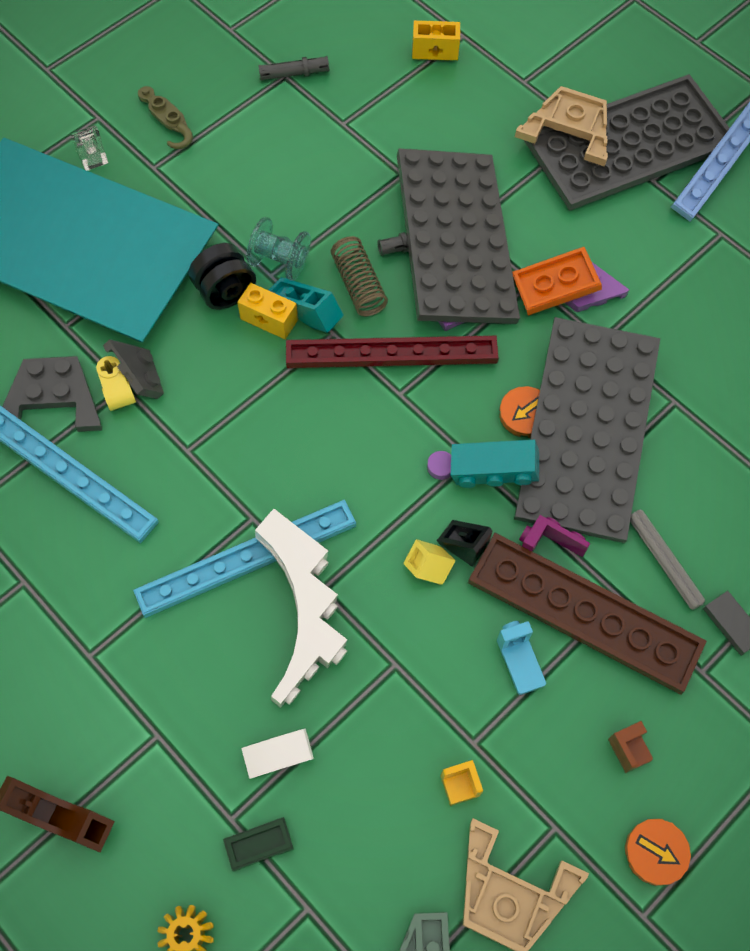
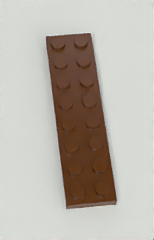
M494 533L468 580V584L680 695L684 693L707 642L699 636L497 533Z

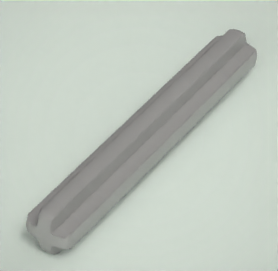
M640 509L632 513L631 524L690 609L693 610L703 605L705 598L644 511Z

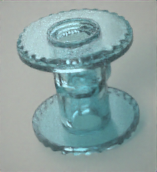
M264 217L260 219L250 236L246 255L247 263L252 267H256L263 257L286 264V278L294 281L300 275L306 263L311 243L310 234L302 231L295 241H291L285 236L272 234L273 225L270 218Z

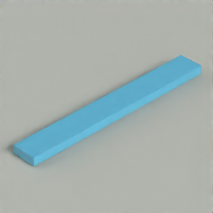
M0 406V442L140 544L159 523L156 517Z
M345 499L292 522L318 543L356 527V521ZM255 537L136 588L133 591L143 616L147 618L274 563L276 559Z

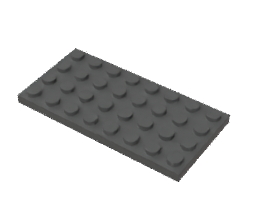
M688 74L607 104L606 151L608 158L605 167L584 160L585 153L590 144L589 140L556 131L546 126L542 128L535 144L525 141V143L570 211L707 159L729 130V126L691 75Z
M399 148L397 162L417 321L517 324L520 315L493 156L490 154Z
M557 317L554 318L530 440L535 439L539 448V481L520 486L514 520L534 524L539 515H542L545 518L555 519L561 527L570 532L574 531L579 534L621 543L627 541L661 338Z

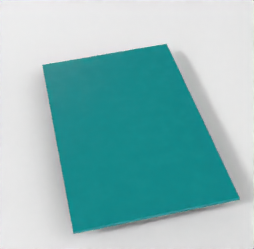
M3 138L0 141V282L143 343L188 274L191 263L202 252L219 224Z

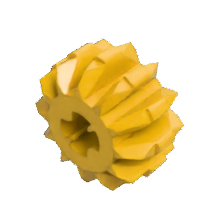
M189 905L186 916L183 908L177 906L175 908L177 919L170 914L164 916L165 921L170 926L168 928L158 927V933L167 934L166 939H162L157 943L158 947L163 948L170 945L167 951H207L202 946L203 941L206 943L214 942V937L205 936L204 933L213 929L214 925L212 922L201 924L206 919L207 913L201 911L195 917L196 906ZM192 927L193 932L190 935H193L191 942H180L179 938L182 935H179L181 928L190 929Z

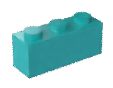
M536 440L452 444L451 477L456 485L464 488H472L476 484H487L493 487L502 486L503 483L529 485L531 482L539 481V448Z

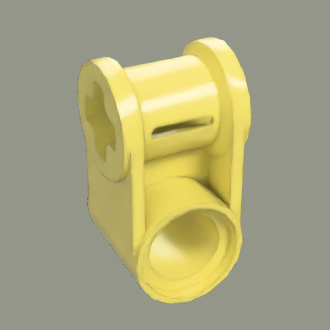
M106 356L98 361L96 369L109 410L113 411L136 403L129 381L117 367L120 364L119 360L112 356Z

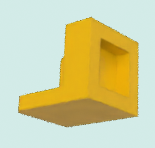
M473 760L442 770L440 776L450 806L480 797L483 788Z

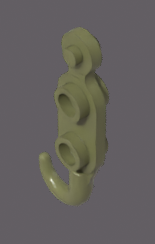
M149 86L140 88L138 90V97L142 102L149 103L148 106L151 114L167 129L179 132L184 136L183 141L179 143L168 141L167 145L174 149H183L189 146L193 140V134L186 124L184 115L168 99L162 96H155L153 88Z

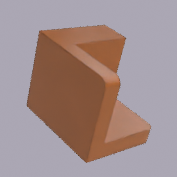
M642 721L614 733L608 739L625 773L649 763L653 759L642 738L647 733Z

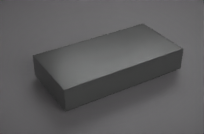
M726 591L707 604L703 610L740 656L750 650V617L729 591Z

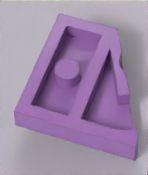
M592 262L602 284V290L571 300L565 304L575 312L587 310L591 306L606 304L607 300L618 296L620 299L625 298L628 295L629 289Z

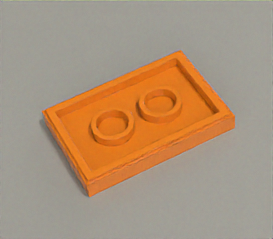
M585 247L512 272L513 280L528 316L602 290V284Z

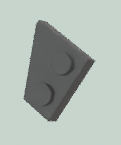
M111 339L103 345L107 353L114 352L121 363L117 367L128 379L130 386L137 395L158 399L164 394L150 350Z

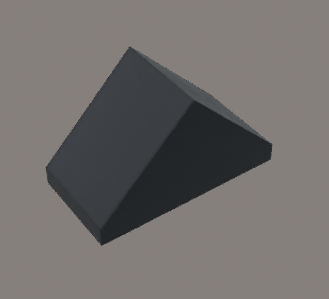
M452 520L437 539V542L473 567L489 544L492 529L487 526Z

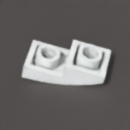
M306 728L241 748L249 779L314 759Z

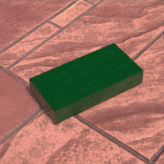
M284 817L223 839L233 872L294 850Z

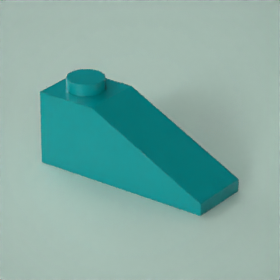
M283 277L268 290L297 304L298 319L311 328L328 333L344 316L333 293Z

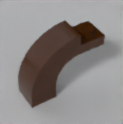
M10 776L6 777L0 788V811L101 853L115 821L89 809L64 801Z

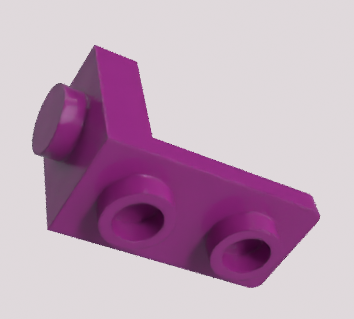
M539 515L533 527L526 526L519 539L523 542V547L533 552L544 535L581 557L585 555L590 546V543L581 534L574 531L570 532L561 527L555 519L545 518L542 515Z

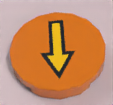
M529 386L517 387L510 390L503 397L499 409L500 421L505 429L513 435L519 437L521 435L528 436L530 438L539 389Z
M648 819L636 825L626 840L625 854L629 862L628 865L632 872L643 882L654 886L670 885L681 879L688 870L691 859L689 843L683 832L671 822L663 819Z

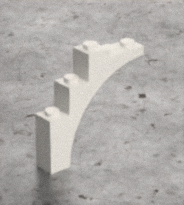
M273 509L255 529V536L272 553L285 572L293 591L298 614V634L294 654L285 676L271 695V701L281 708L285 702L290 705L301 691L297 687L304 678L309 681L319 669V666L316 664L318 661L328 669L332 662L337 665L347 653V650L344 648L347 639L322 620L323 617L328 620L338 607L335 604L338 594L313 576L314 574L319 576L329 563L326 561L328 550L277 510Z

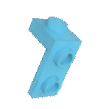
M513 621L504 625L496 641L517 693L522 695L544 687L546 681L529 642L533 633L529 621L521 624L519 621Z

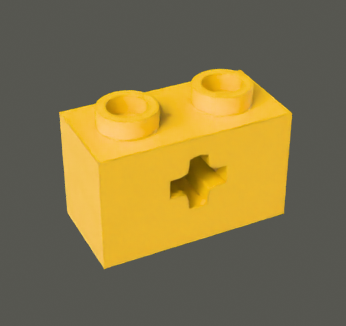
M414 20L412 59L458 61L460 22Z
M253 283L248 285L237 302L241 320L285 340L298 321L297 304Z

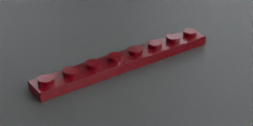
M497 335L286 340L287 368L497 364L499 359Z

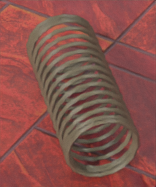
M348 236L338 240L331 248V255L347 287L357 313L361 316L377 314L385 308L388 299L382 290L383 288L378 281L361 240L355 236ZM350 241H357V242H359V244H358V243H354V244H349V245L343 247V248L340 249V250L338 251V253L335 255L336 250H337L341 245H343L344 243H347V242H350ZM358 245L357 248L350 249L341 256H338L347 247ZM355 255H358V256H356L355 258H353V259H351V260H347V259H349V258H351V257H353V256H355ZM360 259L358 262L348 265L349 263ZM361 264L359 267L351 269L352 267ZM377 297H381L377 302L371 305L361 306L363 303L371 302L375 300ZM384 298V302L374 309L366 311L359 310V308L372 307L378 304Z

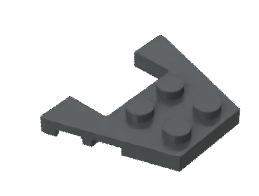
M77 356L23 359L2 406L4 409L21 420L22 411L27 409L76 407L75 428L78 432L102 430V424Z

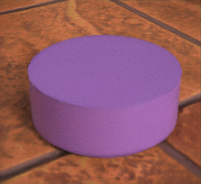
M437 451L430 455L427 470L433 478L444 480L451 476L450 453Z

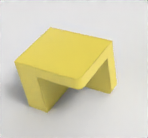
M416 539L403 564L416 578L443 584L456 560L441 546Z

